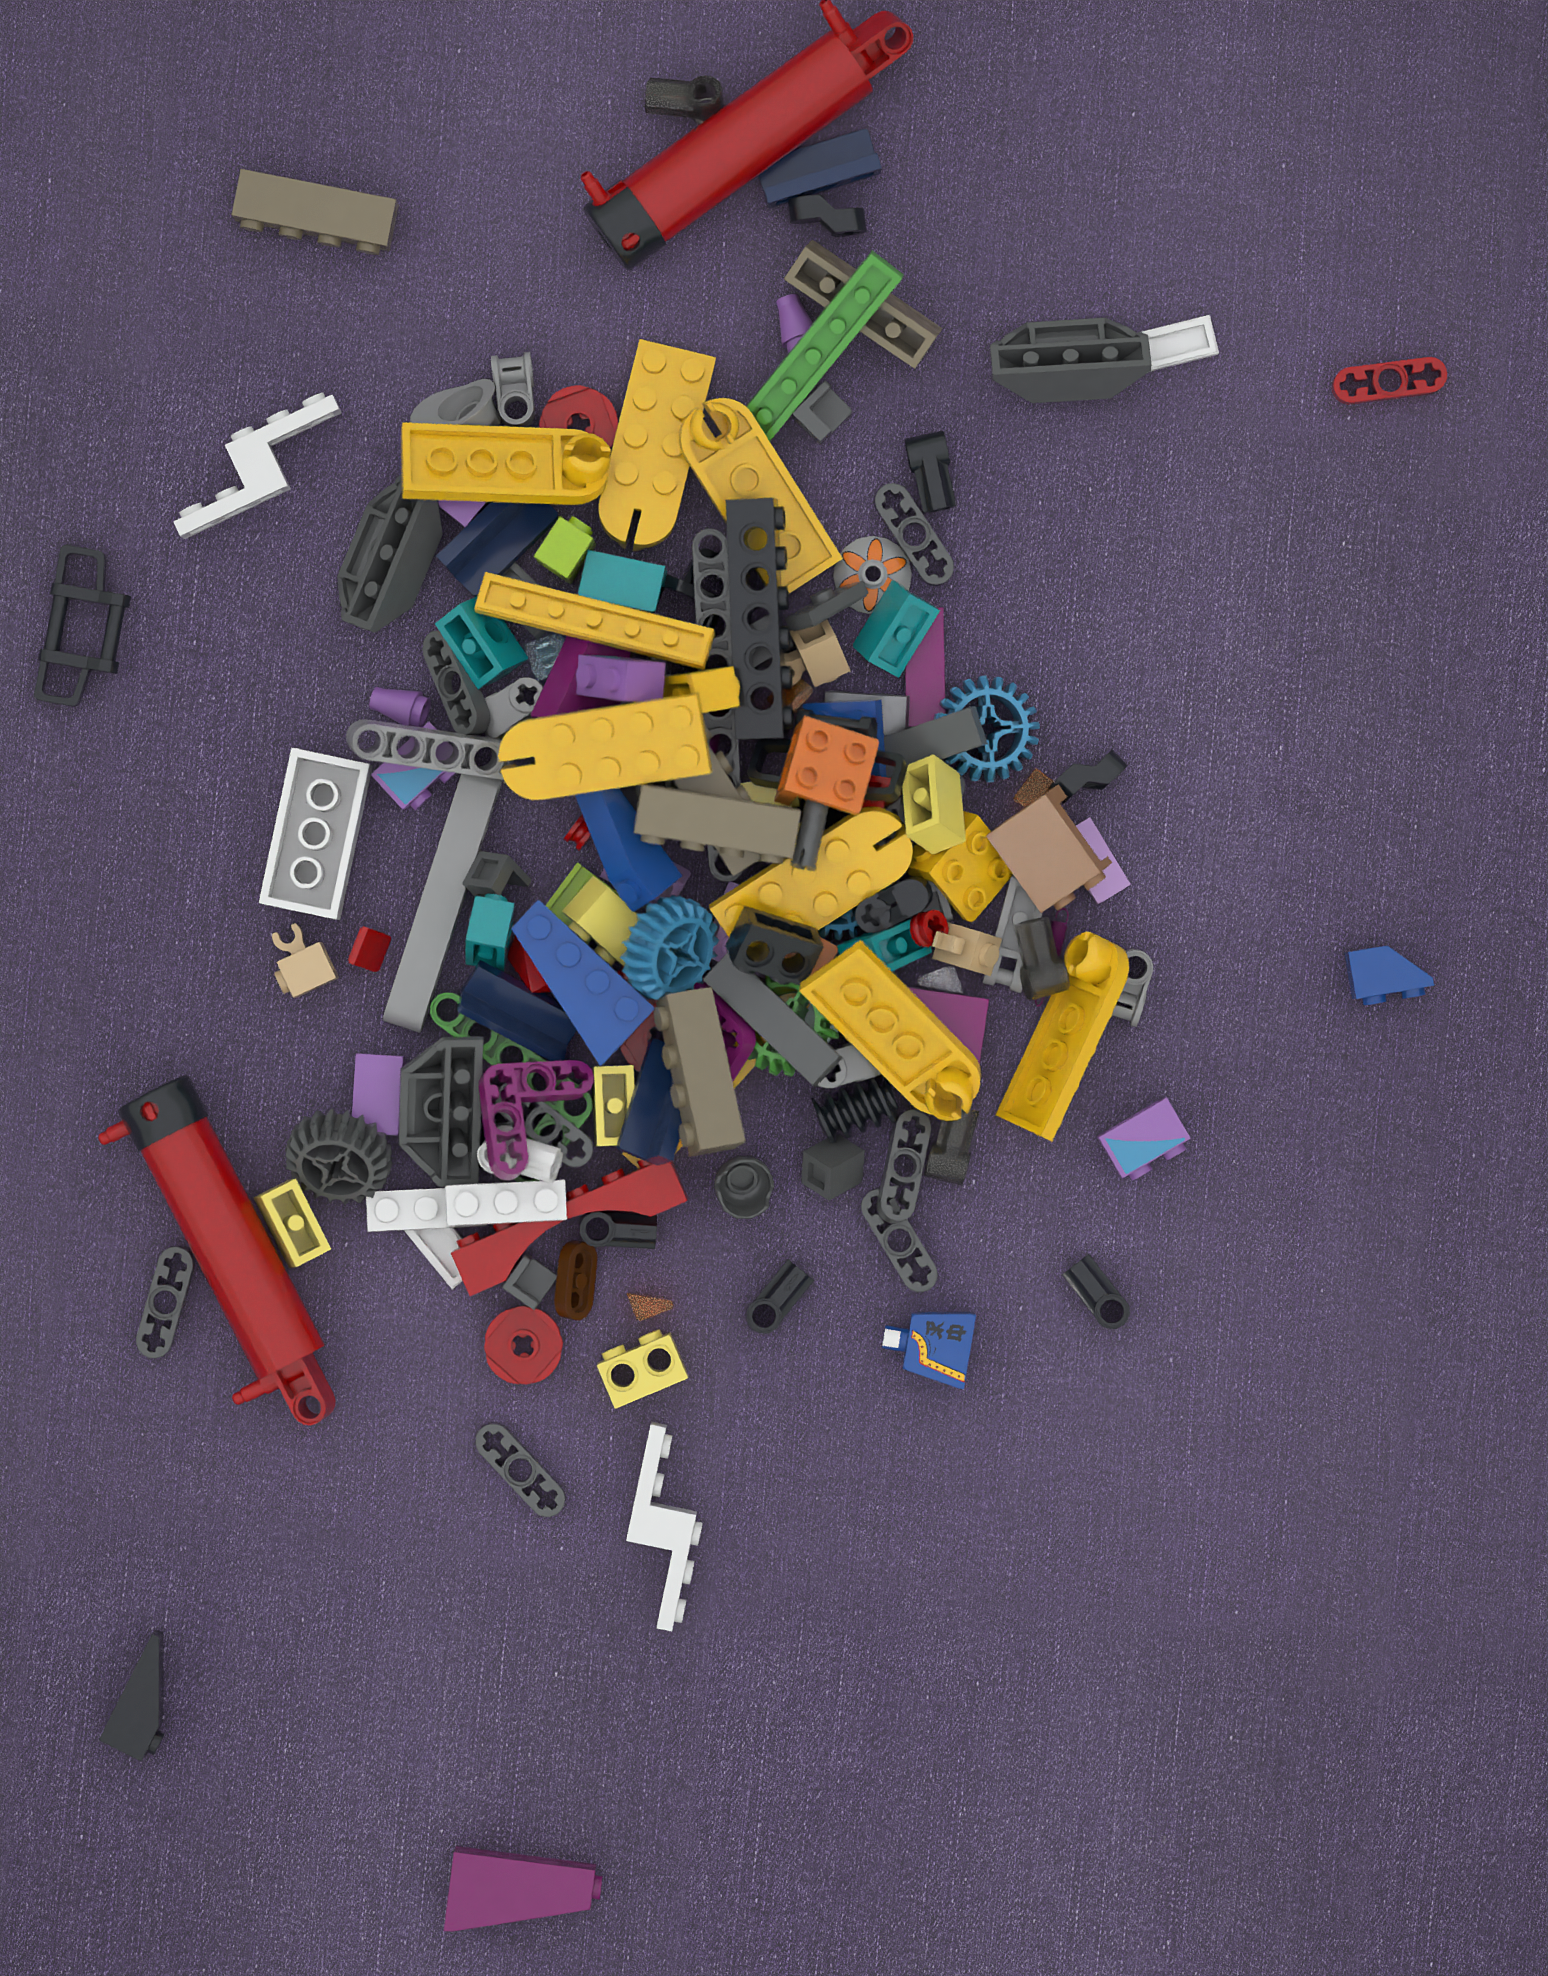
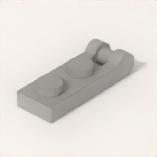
M1012 876L1010 877L995 933L996 937L1002 938L999 958L994 965L991 976L984 975L982 983L994 986L995 983L1010 986V991L1021 993L1042 913H1040L1018 880ZM1002 956L1017 960L1014 971L999 967Z

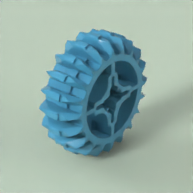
M985 675L978 677L977 689L971 679L964 680L963 688L965 694L958 687H952L950 694L955 702L946 698L940 701V705L948 713H936L934 715V719L960 711L967 703L978 697V707L976 709L981 725L985 724V719H988V724H993V727L1004 728L988 734V744L978 747V753H982V761L973 758L966 751L945 758L944 762L948 765L955 763L957 760L960 761L956 768L960 775H963L970 767L969 776L971 781H978L982 770L987 783L994 782L995 769L1001 779L1009 778L1007 765L1015 771L1022 770V763L1017 757L1020 756L1027 760L1031 759L1033 754L1024 746L1025 744L1037 745L1039 741L1034 736H1028L1029 730L1040 728L1039 722L1028 723L1027 716L1036 713V708L1033 706L1023 709L1021 706L1027 701L1029 696L1026 693H1022L1014 698L1013 695L1017 689L1015 683H1009L1004 691H1002L1003 679L1001 677H995L990 688L989 681ZM990 697L1003 703L1011 712L1014 721H1003L998 718L994 705H991ZM1015 733L1011 748L1004 756L995 761L994 752L997 751V743L1000 737L1004 734Z
M672 895L670 898L660 896L657 904L648 903L646 913H637L638 922L635 926L628 927L631 931L629 939L622 942L627 948V951L620 956L625 962L622 972L627 975L628 983L634 989L640 991L641 995L649 999L654 998L655 1000H660L666 994L694 990L696 982L703 984V974L705 971L712 970L709 966L710 960L718 956L713 951V947L720 941L715 936L718 926L712 921L713 915L708 913L707 909L700 906V903L682 896Z

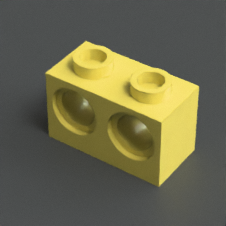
M660 1329L639 1337L640 1345L627 1351L622 1344L601 1353L604 1360L597 1363V1368L615 1409L688 1379L689 1375L671 1332L662 1335ZM661 1348L669 1353L671 1363L667 1368L657 1370L651 1367L648 1362V1355L654 1349ZM627 1364L633 1369L634 1380L630 1384L620 1385L613 1380L612 1369L616 1365Z

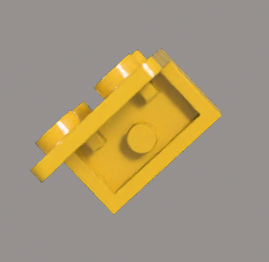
M963 811L966 841L936 854H931L916 844L913 847L912 860L907 872L911 876L922 877L933 882L961 918L965 921L973 922L1008 882L1010 877L1013 876V873L986 837L991 831L979 815Z

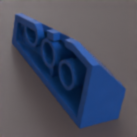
M620 788L575 794L607 877L620 898L632 912L654 900L682 877V874L660 844L640 841L641 834L634 833L636 811Z

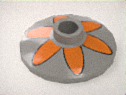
M868 536L856 539L842 550L840 555L843 559L835 564L833 578L836 588L863 581L867 588V596L849 606L857 612L871 614L892 580L897 581L909 591L912 577L909 559L898 545L887 538ZM869 567H876L880 571L881 575L877 581L872 582L866 578L865 572Z

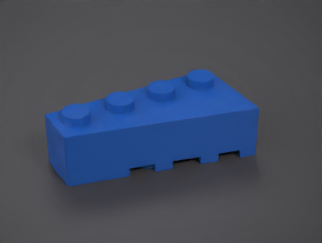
M538 899L511 929L601 1067L650 1016L655 1008Z

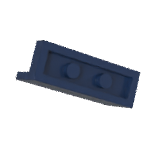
M861 129L791 151L758 175L768 209L788 203V200L791 198L815 195L881 174L882 167L878 154L874 151L868 130Z
M491 502L436 557L449 573L474 597H477L485 572L501 576L556 523L560 515L550 504Z
M479 960L461 989L457 1011L460 1014L550 1061H564L567 1045L577 1029L558 1000L544 993H531L524 982L482 960Z
M652 1039L648 1043L616 1147L622 1152L658 1166L674 1160L680 1140L679 1126L682 1120L679 1108L674 1107L671 1099V1086L674 1083L671 1069H667L663 1061L662 1049L665 1046V1042Z

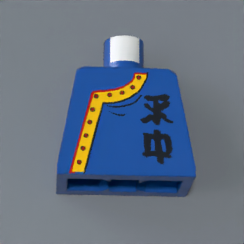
M911 1312L908 1329L885 1325L882 1348L904 1352L902 1364L904 1370L959 1389H964L976 1314L974 1312Z

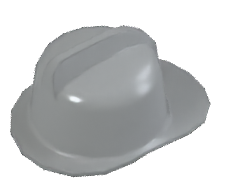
M480 379L464 386L432 394L414 408L410 421L411 423L499 426L501 417L492 399L495 392V384L490 379Z

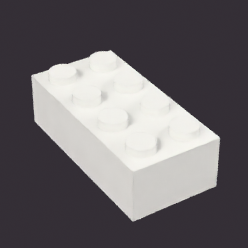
M291 748L259 903L340 920L373 768L372 765Z

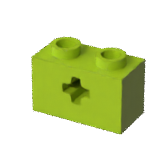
M571 516L569 521L559 517L534 555V558L538 564L571 585L585 564L587 550L593 551L596 547V543L591 537L593 532L589 526Z

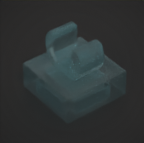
M553 633L523 644L535 679L538 682L548 678L564 643L562 634Z

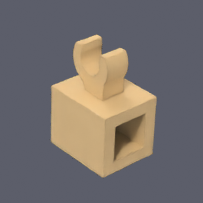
M828 620L814 627L794 632L793 630L790 631L797 650L784 653L785 666H791L792 686L801 679L802 673L805 670L814 687L832 682L839 676L850 672L837 637Z
M949 922L948 934L936 931L932 945L935 947L932 959L991 976L994 965L999 958L1002 938Z
M294 923L291 927L295 933V938L291 943H284L278 932L272 934V939L277 948L291 953L290 956L277 961L280 969L274 972L277 982L284 994L291 992L292 997L297 998L338 979L339 976L323 942L306 947L303 931L298 924Z

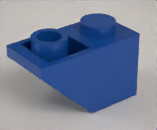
M1389 946L1344 952L1352 999L1362 998L1363 1005L1387 1002L1386 994L1400 991L1402 999L1426 995L1424 987L1434 986L1433 977Z

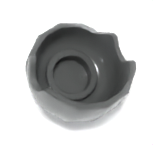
M734 1156L720 1166L714 1180V1192L726 1213L736 1219H752L769 1208L774 1181L769 1168L764 1162L754 1156Z

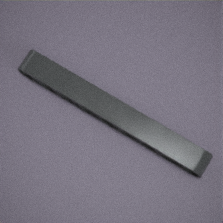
M706 528L699 531L692 541L696 625L703 626L705 618L712 614L719 615L725 620V630L721 635L714 637L709 656L714 654L722 655L727 660V667H733L727 539L720 531ZM709 534L715 535L721 541L719 554L711 558L703 556L698 548L701 538ZM707 575H717L723 581V590L716 597H707L701 591V581ZM734 707L729 708L725 714L720 716L713 715L710 712L702 713L704 724L712 737L715 734L721 733L729 736L731 739V748L724 756L733 769V772L728 775L732 777L733 786L736 789L740 786L738 740H736L735 709ZM707 845L708 864L713 876L725 882L737 879L743 870L734 876L731 872L722 873L717 870L715 860L720 854L715 846Z

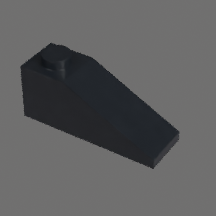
M156 1629L151 1635L99 1738V1741L139 1761L144 1759L147 1752L155 1755L165 1735L159 1731L163 1723V1632Z

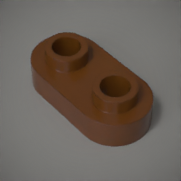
M569 1241L561 1249L558 1259L554 1305L558 1315L565 1319L577 1321L587 1317L592 1309L598 1262L596 1249L583 1241Z

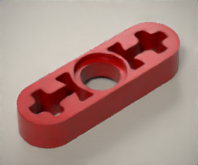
M1435 357L1347 367L1334 377L1332 392L1339 402L1347 405L1428 395L1437 392L1444 386L1447 380V369L1444 363ZM1425 365H1430L1431 371L1438 372L1439 377L1433 380L1432 386H1427L1426 380H1414L1411 382L1414 389L1407 390L1408 375L1404 367H1411L1410 375L1422 373ZM1393 370L1399 375L1401 382L1396 391L1387 392L1380 387L1378 378L1382 371ZM1365 372H1372L1371 387L1375 393L1374 395H1368L1369 387L1356 389L1354 396H1349L1347 390L1340 389V384L1346 381L1347 375H1351L1354 382H1361L1368 379Z

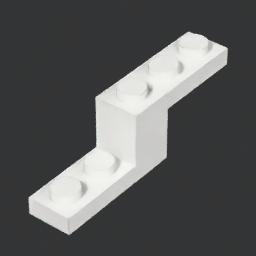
M324 393L316 394L302 402L304 408L292 414H289V411L286 409L266 419L268 425L254 431L252 426L232 434V442L226 444L225 447L245 488L238 491L237 486L230 487L216 494L217 501L206 507H202L201 503H197L180 511L181 518L174 521L179 535L186 539L290 490L291 488L271 446L341 414L342 412L333 395L325 397Z
M554 1180L553 1183L531 1181L445 1186V1188L375 1191L373 1198L366 1196L368 1232L487 1226V1224L567 1220L565 1180Z
M651 1421L626 1541L672 1550L657 1623L658 1629L672 1631L674 1622L682 1623L686 1600L679 1598L682 1583L690 1584L695 1561L687 1560L690 1544L698 1546L703 1523L695 1521L697 1511L651 1502L652 1496L660 1497L664 1474L657 1473L660 1457L668 1459L672 1435L665 1434L666 1424Z

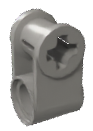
M524 352L521 357L499 359L497 355L491 356L493 383L495 384L498 411L502 422L507 427H529L535 419L534 377L531 353ZM521 401L527 405L528 409L525 416L520 419H512L507 416L506 409L512 402Z
M523 677L501 691L484 698L490 712V723L484 732L485 735L489 738L503 739L506 733L516 724L532 719L530 715L544 686L533 678ZM525 688H529L533 692L538 691L533 696L535 703L531 706L526 702H520L525 697L523 693Z
M1139 949L1125 950L1128 958L1139 956L1144 960L1145 971L1139 977L1127 978L1118 1002L1131 1005V1008L1116 1004L1112 1016L1130 1021V1026L1137 1027L1153 973V963L1145 952Z
M849 1042L843 1044L842 1047L834 1049L843 1057L837 1064L838 1071L833 1073L834 1080L829 1082L825 1077L818 1086L828 1089L835 1088L853 1081L866 1080L881 1075V1073Z

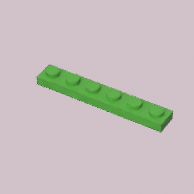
M873 250L746 405L769 441H771L903 278V274Z

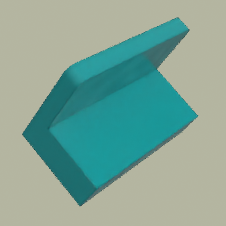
M587 550L578 595L654 613L657 609L661 586L664 587L668 571L662 565Z
M892 580L855 639L853 648L868 662L899 678L940 610L909 592L897 581Z

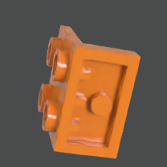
M804 716L794 728L774 801L789 806L798 796L857 815L861 811L879 741Z

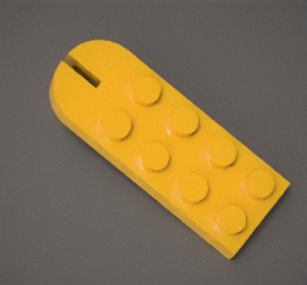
M639 339L610 455L611 461L607 483L601 493L598 508L599 520L604 531L624 549H626L629 528L635 510L640 511L641 515L633 543V551H639L660 544L671 534L675 527L690 468L680 449L679 432L685 417L694 408H700L702 413L704 411L702 403L706 402L716 357Z
M715 398L702 403L721 433L717 437H714L704 421V414L700 408H694L685 417L679 432L680 449L726 524V500L778 499V506H784L786 527L785 530H779L780 546H786L787 570H781V586H787L788 592L791 593L843 559L757 420L746 406L728 398ZM756 528L749 533L747 540L749 547L754 551L764 548L767 543V534L762 528ZM763 568L755 569L764 585L767 586L769 582L767 571Z
M402 422V499L562 505L585 504L597 498L606 486L611 458H609L611 450L607 443L599 436L577 429Z
M699 692L527 719L512 727L502 739L499 747V762L527 757L535 758V763L521 766L509 764L501 769V774L508 787L519 796L531 800H543L704 775L712 772Z
M879 807L861 808L857 815L849 814L823 831L816 862V871H808L807 867H805V870L795 868L790 865L793 858L784 857L783 864H771L710 903L709 909L728 937H730L744 906L814 927L818 931L859 905L866 898L878 893L898 880L907 871L912 860L913 848L911 839L906 836L905 825H902L901 819L897 814ZM896 831L895 837L884 845H875ZM755 941L748 947H755L762 941Z
M1092 932L1076 935L1068 944L1064 954L1065 966L996 1112V1116L1050 1141H1053L1058 1128L1062 1124L1063 1117L1079 1087L1088 1063L1096 1051V1046L1113 1014L1115 1005L1128 978L1129 960L1125 950L1119 945Z
M861 940L800 983L799 991L914 1107L945 1121L960 1119L962 1109L969 1113L972 1101L980 1088L981 1069L978 1060Z

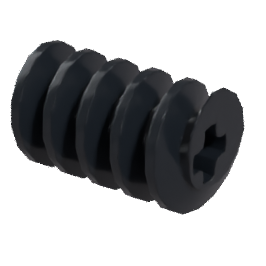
M884 1076L882 1086L873 1077L869 1078L868 1091H865L858 1082L854 1083L853 1096H850L843 1087L839 1088L838 1101H835L827 1092L823 1095V1106H820L814 1098H811L823 1134L826 1135L831 1143L837 1142V1130L839 1129L846 1138L852 1137L853 1124L864 1133L867 1132L868 1119L877 1128L882 1126L883 1114L892 1123L896 1122L898 1106L890 1082Z

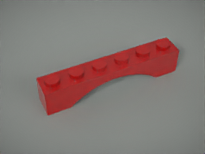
M641 1159L637 1161L639 1169L625 1174L623 1168L602 1176L603 1185L589 1190L587 1185L584 1184L566 1192L567 1219L588 1212L605 1210L630 1211L652 1217L688 1201L689 1198L673 1161L657 1166ZM562 1221L494 1224L492 1226L495 1232L480 1238L479 1233L475 1232L457 1240L459 1248L453 1250L451 1255L469 1296L506 1281L518 1259L528 1246L546 1230Z

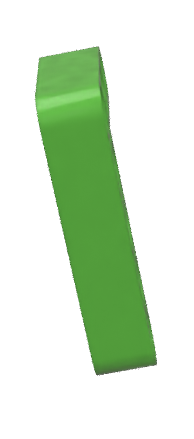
M442 993L433 999L430 1006V1014L433 1021L453 1037H470L472 1026L478 1022L460 1013L454 1021L447 1022L438 1013V1007L443 1000L453 999L458 1003L460 995L456 993ZM491 1030L489 1042L483 1045V1059L491 1065L503 1063L501 1059L502 1052L508 1046H516L522 1051V1063L548 1061L544 1057ZM529 1073L527 1075V1083L529 1087L535 1091H539L535 1088L533 1084V1077L535 1073ZM568 1076L564 1080H556L555 1090L556 1087L564 1081L573 1082L575 1088H577L580 1084ZM589 1091L584 1095L587 1108L583 1114L578 1116L567 1112L565 1101H546L549 1106L579 1129L593 1110V1097ZM546 1113L534 1131L541 1136L544 1127L556 1125L553 1116ZM563 1125L561 1129L563 1140L561 1143L567 1147L571 1141L564 1135L570 1132V1129ZM521 1175L514 1179L516 1182L541 1181L535 1178L526 1179Z

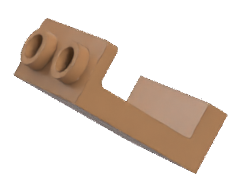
M1059 785L1050 789L986 835L1040 913L1052 905L1058 911L1076 898L1073 891L1083 885L1088 891L1106 878L1103 870L1112 863L1108 856L1103 860L1097 857L1060 805L1067 796Z

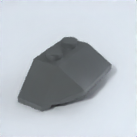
M1107 318L1026 322L1008 333L1000 341L997 340L990 344L993 381L1031 403L1111 399L1152 369L1148 335L1140 331L1136 333L1129 327Z
M402 474L395 479V483L385 488L367 504L337 576L339 599L342 606L341 620L376 633L413 607L443 535L438 500L402 499Z
M442 1037L400 1069L398 1143L439 1187L479 1183L477 1152L480 1147L481 1102L479 1080L482 1076L483 1037Z

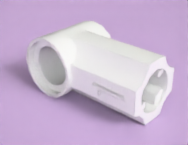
M509 1125L497 1127L502 1131H511L513 1129ZM526 1138L529 1160L521 1175L553 1183L562 1164L563 1153L561 1148ZM515 1139L505 1141L507 1150L501 1158V1162H507L509 1168H512L517 1162V1159L510 1158L508 1152V1145L515 1141ZM485 1140L478 1149L477 1160L485 1171L494 1174L489 1166Z

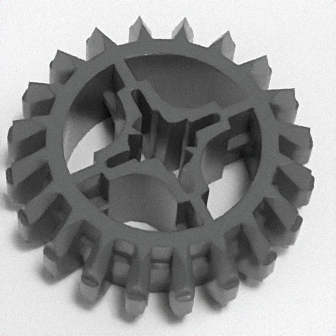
M333 1108L325 1115L317 1110L312 1117L304 1116L299 1125H295V1128L292 1129L285 1148L286 1169L291 1171V1180L296 1178L297 1182H300L302 1191H313L314 1199L324 1196L328 1198L329 1204L334 1199H340L345 1206L351 1198L361 1203L365 1196L373 1198L375 1191L382 1189L383 1185H385L392 1167V1145L387 1143L386 1133L377 1132V1123L366 1124L363 1115L355 1118L350 1116L348 1110L343 1115L337 1114Z

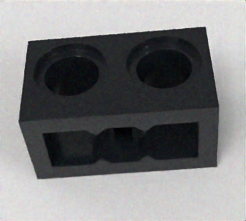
M744 906L725 945L732 965L738 970L747 974L758 972L767 975L782 985L793 983L799 986L802 981L810 976L824 947L816 928L748 906ZM755 941H762L755 947H748ZM797 952L791 958H784L789 953Z

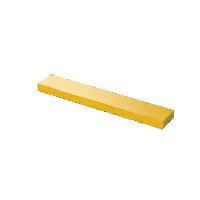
M488 572L484 574L474 607L475 612L702 670H705L715 631L712 628Z

